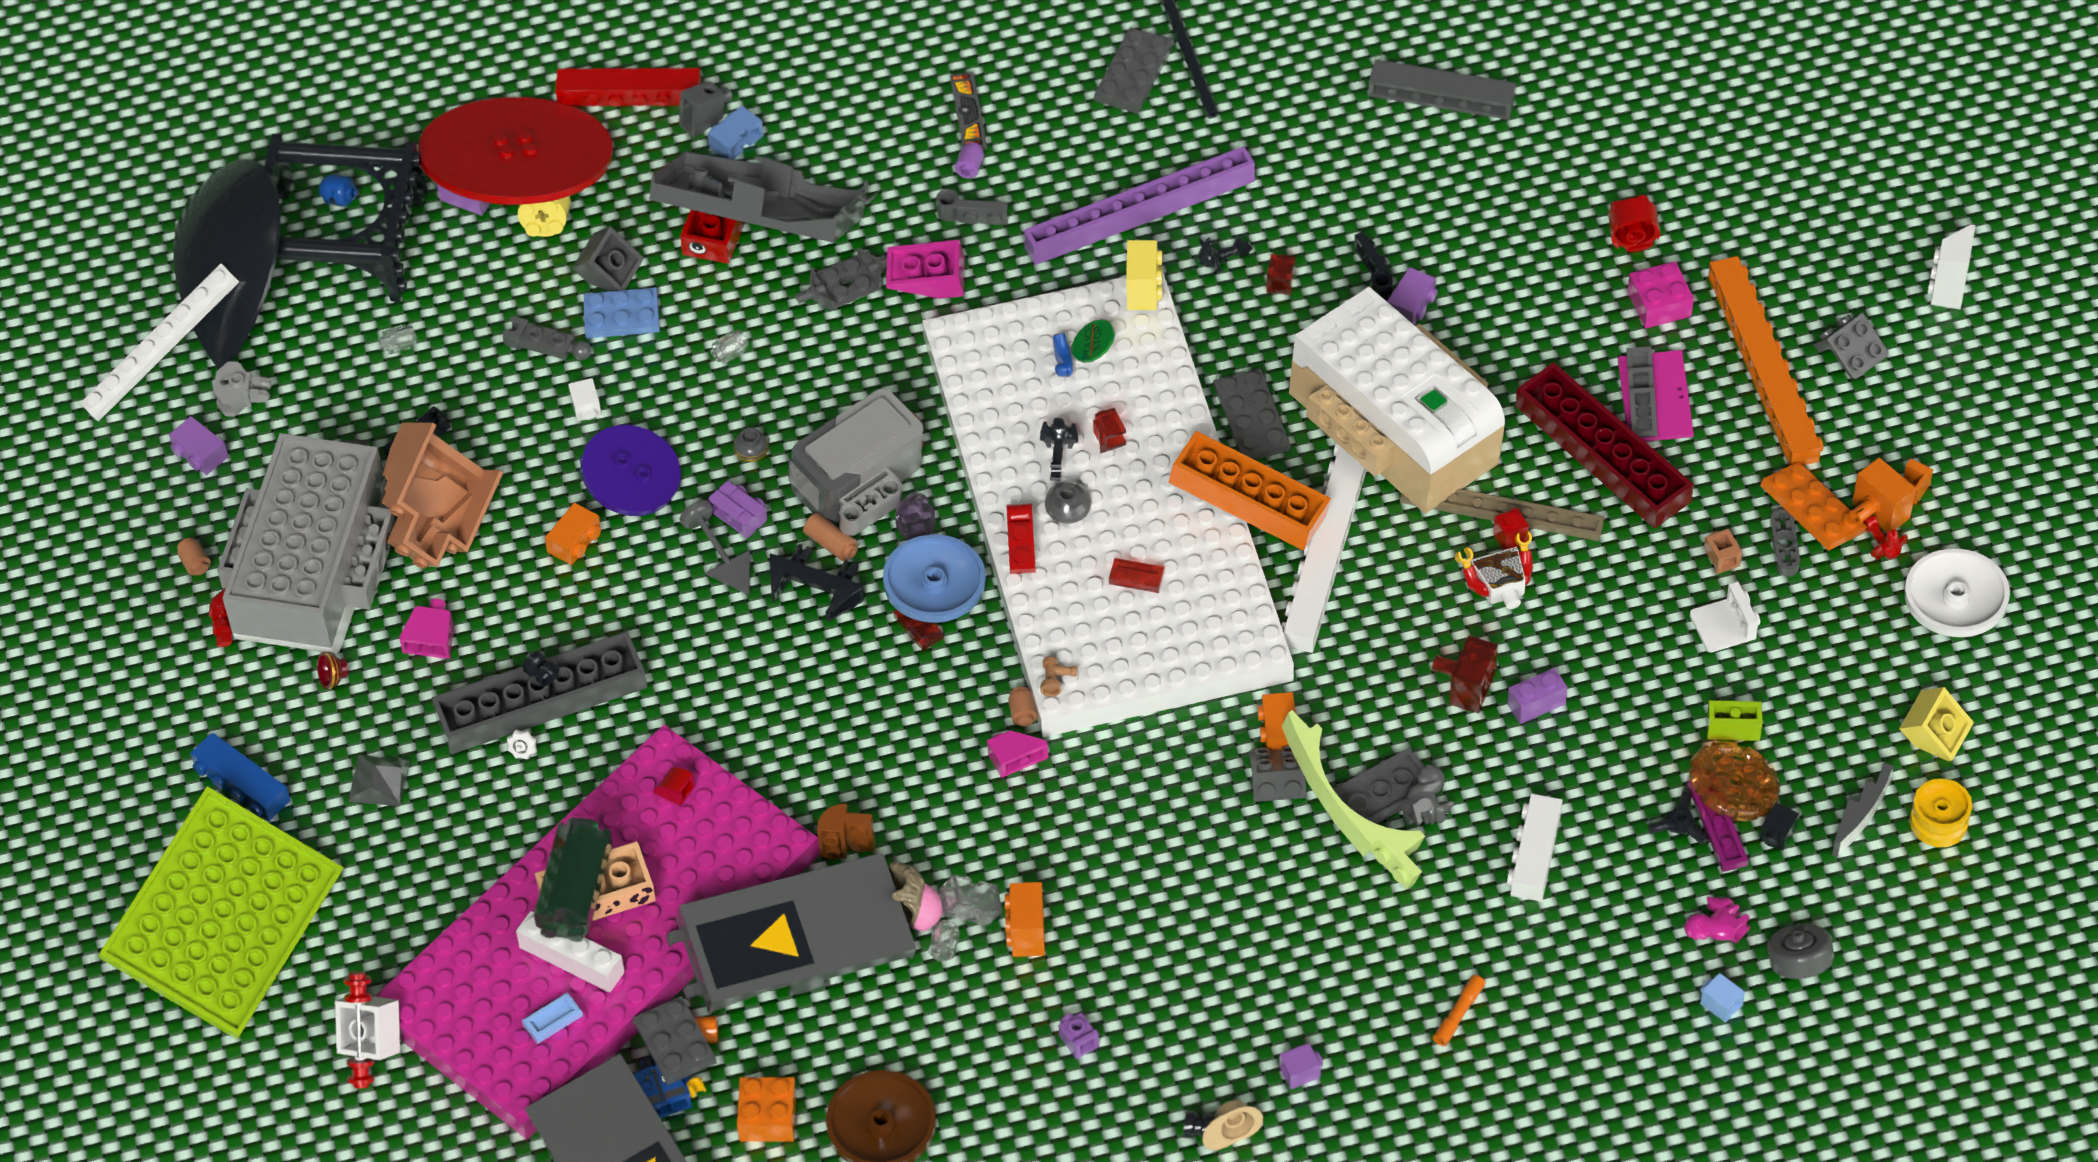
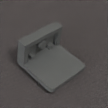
M1863 313L1852 318L1850 315L1845 316L1837 322L1839 326L1833 330L1831 327L1819 335L1821 340L1814 344L1819 353L1830 348L1851 379L1860 377L1888 356V350Z
M1290 746L1272 750L1262 747L1249 752L1254 802L1306 798V779Z

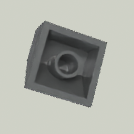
M609 226L593 233L572 269L590 285L608 291H622L628 286L644 257Z

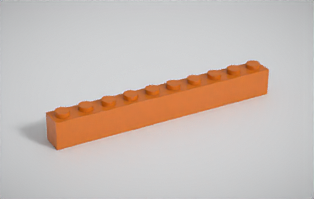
M1738 256L1710 262L1708 279L1788 465L1800 462L1804 466L1819 462L1820 452L1823 451L1822 439L1815 434L1814 421L1806 413L1805 400L1798 395L1797 382L1794 378L1791 379L1789 364L1781 356L1780 343L1778 340H1774L1772 325L1764 317L1763 304L1757 301L1756 289L1754 284H1750L1748 280L1746 266L1741 264Z

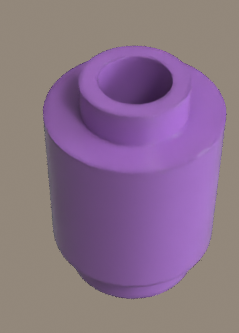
M970 142L961 148L955 164V170L961 177L974 178L977 176L984 158L982 147L977 143Z

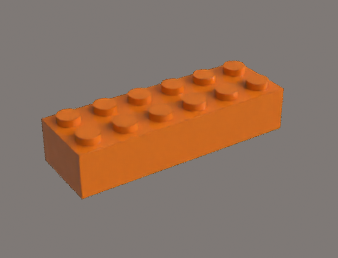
M1195 431L1173 463L1168 482L1303 551L1325 519L1331 501L1330 497L1198 431Z

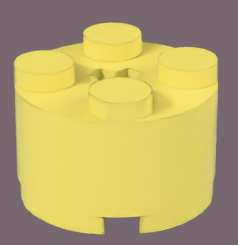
M570 196L550 202L520 205L518 219L525 228L526 233L530 236L544 237L561 233L571 206Z

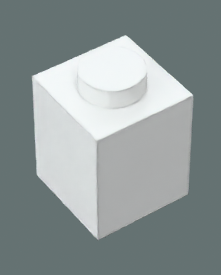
M592 378L568 384L577 422L601 416L599 399Z

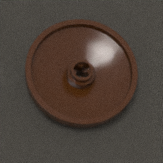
M875 1070L853 1077L836 1091L827 1109L826 1127L832 1147L846 1162H914L926 1151L932 1142L936 1129V1114L929 1093L915 1079L896 1071Z

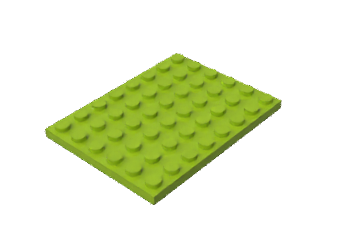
M207 786L100 951L98 958L233 1038L238 1039L344 867Z

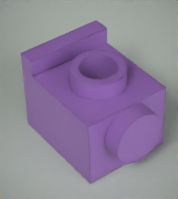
M1082 1012L1076 1016L1070 1013L1061 1019V1024L1058 1025L1059 1037L1075 1059L1099 1047L1098 1032L1092 1028Z

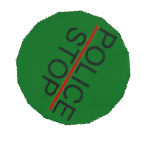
M1103 319L1094 320L1086 324L1073 340L1071 347L1072 355L1079 362L1083 363L1093 362L1101 358L1113 344L1115 338L1114 327L1109 321Z

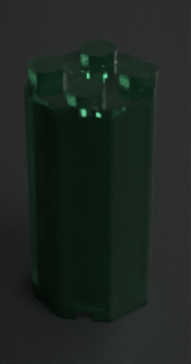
M572 817L567 820V824L564 825L563 822L558 824L534 911L535 924L541 929L540 934L546 938L559 937L580 942L583 940L584 935L589 934L613 843L611 831L607 828L604 829V832L598 829L599 823L594 820Z

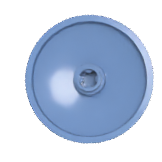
M923 535L902 543L890 554L883 570L884 591L890 603L899 612L912 619L934 623L950 621L968 613L980 601L985 589V568L978 553L965 542L946 535Z

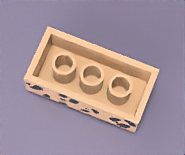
M638 842L535 873L538 891L548 920L566 929L656 901L653 883Z

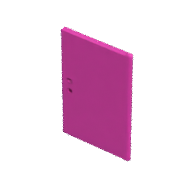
M1682 350L1652 353L1658 436L1640 438L1645 442L1694 437ZM1619 356L1617 359L1626 426L1632 430L1627 356Z

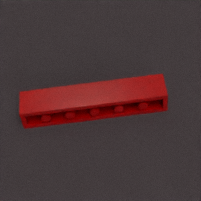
M700 68L557 69L555 92L557 102L569 106H680L681 92L702 84Z

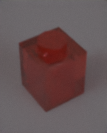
M1271 254L1267 273V292L1291 295L1296 257Z

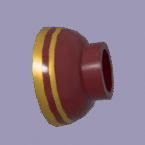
M320 653L317 660V673L321 685L325 689H330L337 686L341 679L347 677L348 667L344 658H337L332 653Z

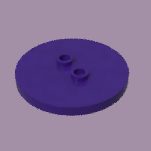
M617 425L600 431L588 442L581 458V476L588 492L598 503L622 515L644 516L655 513L669 504L679 487L681 469L675 452L659 435L639 426Z

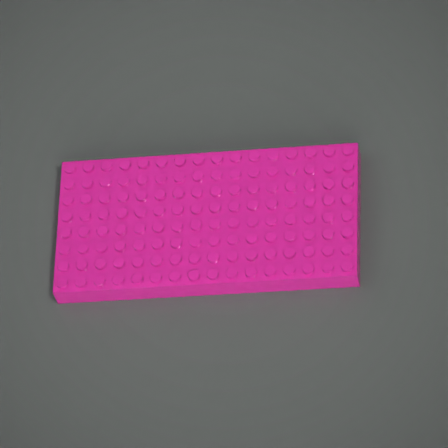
M663 725L375 997L398 1000L400 1040L528 1140L536 1130L524 1108L610 1060L638 1032L633 1023V1017L669 1002L695 977L684 942H678L669 947L665 937L668 933L679 930V926L675 922L679 905L799 875L820 855L818 837L673 730ZM672 767L683 768L693 773L695 788L681 807L654 794V789ZM638 842L653 883L656 901L568 928V930L622 956L624 974L611 992L591 984L519 947L516 930L530 911L548 919L538 891L535 873ZM568 992L582 1010L583 1016L537 1044L523 1026L522 1020Z

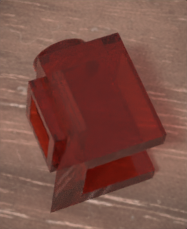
M1115 408L1096 413L1094 416L1095 420H1093V432L1100 444V454L1125 446L1126 441L1122 434L1126 433V429Z

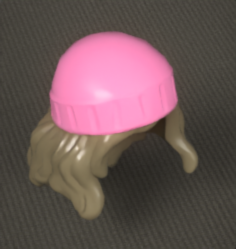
M903 862L890 863L888 869L896 889L891 895L892 898L901 903L907 923L912 929L918 931L929 930L942 917L944 902L941 895L931 886L925 884L923 877L916 868Z

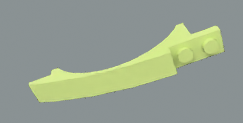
M1293 710L1290 711L1282 724V729L1309 786L1333 822L1363 857L1372 852L1376 860L1392 873L1394 879L1406 889H1409L1415 884L1422 871L1408 856L1419 848L1425 835L1421 831L1396 830L1375 824L1350 809L1334 792L1324 774L1319 750L1322 728L1318 724L1309 728Z

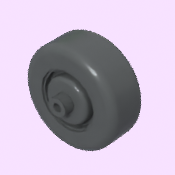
M1797 924L1785 927L1776 932L1767 944L1769 963L1772 970L1785 978L1805 979L1816 976L1827 970L1834 960V949L1830 934L1822 927L1812 924Z

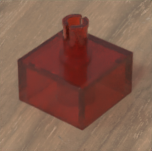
M1468 635L1458 661L1436 654L1432 664V671L1451 675L1449 705L1480 713L1496 675L1498 644Z

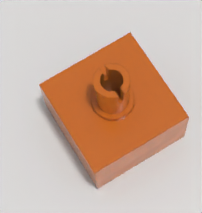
M1879 457L1857 474L1852 502L1856 508L1849 512L1850 518L1853 522L1859 518L1855 523L1860 525L1868 517L1876 516L1878 526L1886 533L1889 530L1892 532L1893 529H1897L1910 519L1916 488Z

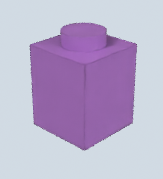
M1309 1043L1279 1054V1069L1290 1090L1320 1078V1067L1323 1066L1322 1058L1318 1051H1313Z

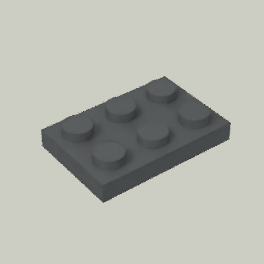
M682 996L633 1017V1023L667 1085L717 1063L715 1055Z

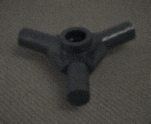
M1686 791L1681 794L1679 807L1675 808L1664 821L1647 824L1649 834L1667 830L1677 834H1688L1701 845L1706 844L1709 839L1706 834L1695 827V821L1691 811H1689L1692 794Z

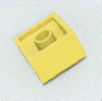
M1945 687L1921 690L1899 729L1915 747L1946 761H1952L1974 722Z

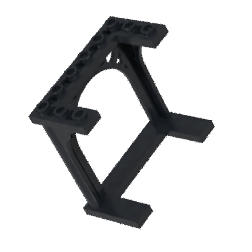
M272 134L264 167L273 177L279 199H288L292 185L289 163L358 168L372 175L380 183L385 198L380 215L365 230L341 239L280 236L276 259L340 263L354 266L379 279L388 289L390 302H400L402 293H405L407 289V279L403 278L404 265L400 263L401 251L399 245L404 242L405 238L403 227L404 224H408L409 220L408 205H411V207H421L422 199L427 197L428 190L427 183L423 182L424 170L420 167L421 153L417 152L416 142H406L404 149L283 142L282 134ZM389 171H394L398 174L391 179L383 178ZM394 185V190H390L389 187ZM383 222H386L387 229L381 226ZM373 232H379L384 235V240L380 242L374 241L370 235ZM361 239H365L366 243H364V241H362V242H358V241L361 240Z

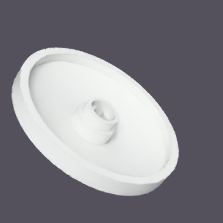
M1943 549L1922 557L1913 565L1907 575L1904 593L1910 613L1924 627L1941 635L1969 637L1984 633L2000 622L2007 611L2010 589L2003 571L1989 558L1965 549Z

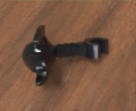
M1210 237L1205 242L1200 238L1198 240L1201 249L1198 253V261L1203 267L1214 268L1215 273L1218 274L1222 271L1219 260H1224L1237 254L1245 256L1252 251L1253 247L1249 241L1244 242L1241 238H1238L1233 246L1217 251L1213 248L1214 243Z
M1059 417L1054 418L1053 424L1050 426L1047 425L1046 421L1043 422L1040 431V440L1044 441L1048 448H1051V443L1054 444L1053 460L1050 465V481H1061L1063 446L1068 444L1067 448L1072 449L1074 443H1078L1076 424L1072 423L1069 428L1063 418Z

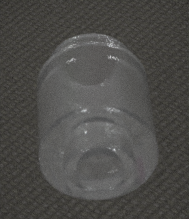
M401 325L382 331V337L379 338L382 351H387L389 355L410 349L412 345L417 344L416 334L411 325Z
M740 330L731 331L712 343L711 354L717 362L727 364L744 353L749 343L746 336Z
M943 920L934 927L928 952L937 961L951 960L955 955L960 933L957 924L952 921Z

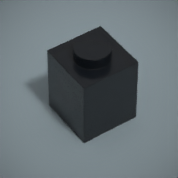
M1775 802L1761 826L1759 840L1769 847L1784 851L1797 829L1800 813Z

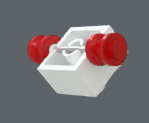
M363 971L350 972L349 976L344 978V984L349 986L350 993L346 994L344 998L335 1001L337 1053L355 1056L347 1059V1066L352 1067L353 1074L347 1077V1082L353 1084L354 1088H367L370 1083L375 1081V1076L369 1074V1067L374 1064V1059L382 1060L400 1053L398 1000L375 997L366 992V985L371 983V977L367 976Z

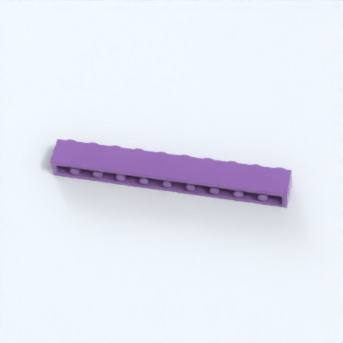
M1244 146L1027 228L1024 230L1025 250L1034 265L1048 261L1255 181V163Z

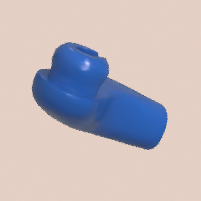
M1063 332L1052 335L1054 355L1058 363L1055 366V372L1059 377H1069L1073 373V361L1065 333Z

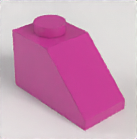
M1010 730L1003 734H996L987 740L988 756L1001 778L1048 759V744L1043 739Z

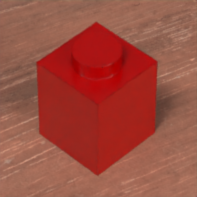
M1518 508L1494 517L1493 535L1503 551L1520 547L1515 542L1517 533L1520 535L1519 539L1521 542H1527L1526 532L1529 531V525Z

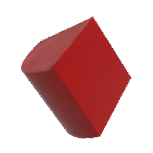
M679 767L670 768L654 789V794L681 807L695 788L693 773Z

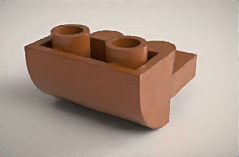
M839 804L830 807L821 815L817 826L820 857L831 860L847 859L848 850L856 852L874 851L875 836L872 814L848 813L847 804Z

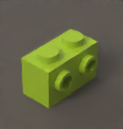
M1709 701L1707 740L1760 741L1762 702Z

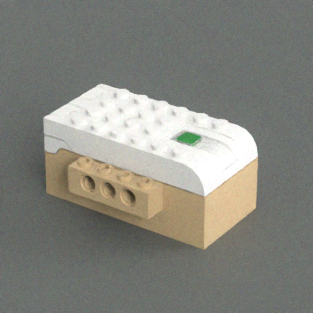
M1367 287L1304 330L1295 334L1289 394L1307 409L1306 416L1366 470L1374 477L1381 474L1425 514L1435 508L1440 502L1447 500V497L1452 493L1455 494L1456 490L1463 489L1499 464L1505 416L1497 398L1487 389L1488 383L1420 324L1414 326L1370 287Z

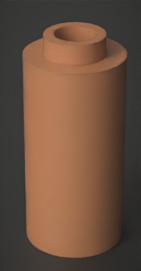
M814 513L806 521L803 528L804 534L838 559L844 561L855 556L858 550L857 540L841 532L840 528L820 513Z

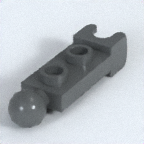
M512 316L510 318L512 331H503L504 344L507 347L518 350L524 348L564 360L567 359L569 353H572L578 360L588 359L591 354L590 345L584 341L575 343L574 335L531 324L523 318Z

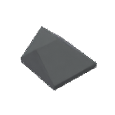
M358 756L349 802L401 806L410 760Z

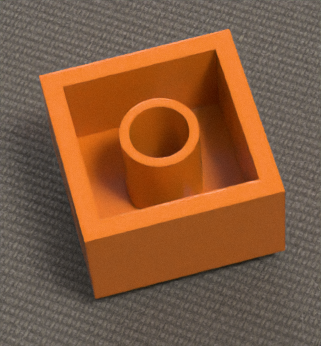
M1042 882L1010 883V894H1005L1007 947H1012L1013 957L1045 956Z
M740 1077L737 1115L739 1141L794 1142L796 1113L795 1079Z

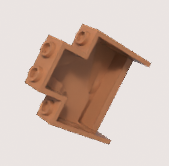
M402 423L390 448L382 475L385 476L387 484L384 488L386 493L381 503L389 508L391 514L398 517L387 542L395 547V552L413 560L412 563L417 567L423 569L438 567L445 551L451 554L469 551L503 472L500 470H484L433 434L436 427L434 423Z

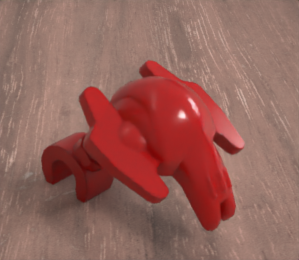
M1870 516L1864 520L1863 523L1867 525L1865 531L1870 532L1879 544L1870 555L1875 557L1876 560L1880 559L1881 556L1890 560L1897 558L1901 553L1902 546L1906 544L1908 536L1903 535L1898 539L1897 530L1893 529L1892 532L1890 530L1887 532L1886 538L1878 527L1876 516Z

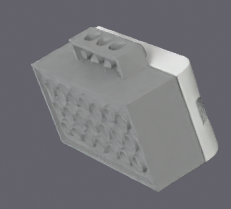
M279 434L261 489H245L217 570L222 588H226L223 601L235 639L337 654L340 651L354 609L370 610L391 547L387 540L396 523L395 516L389 512L388 507L381 503L386 493L384 489L386 481L384 476H382L383 468L378 447Z

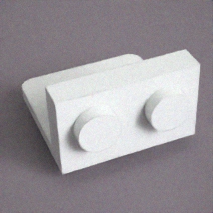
M1739 582L1729 584L1727 599L1690 611V618L1708 652H1715L1756 639L1760 618L1757 611L1752 610L1749 595L1746 590H1742Z

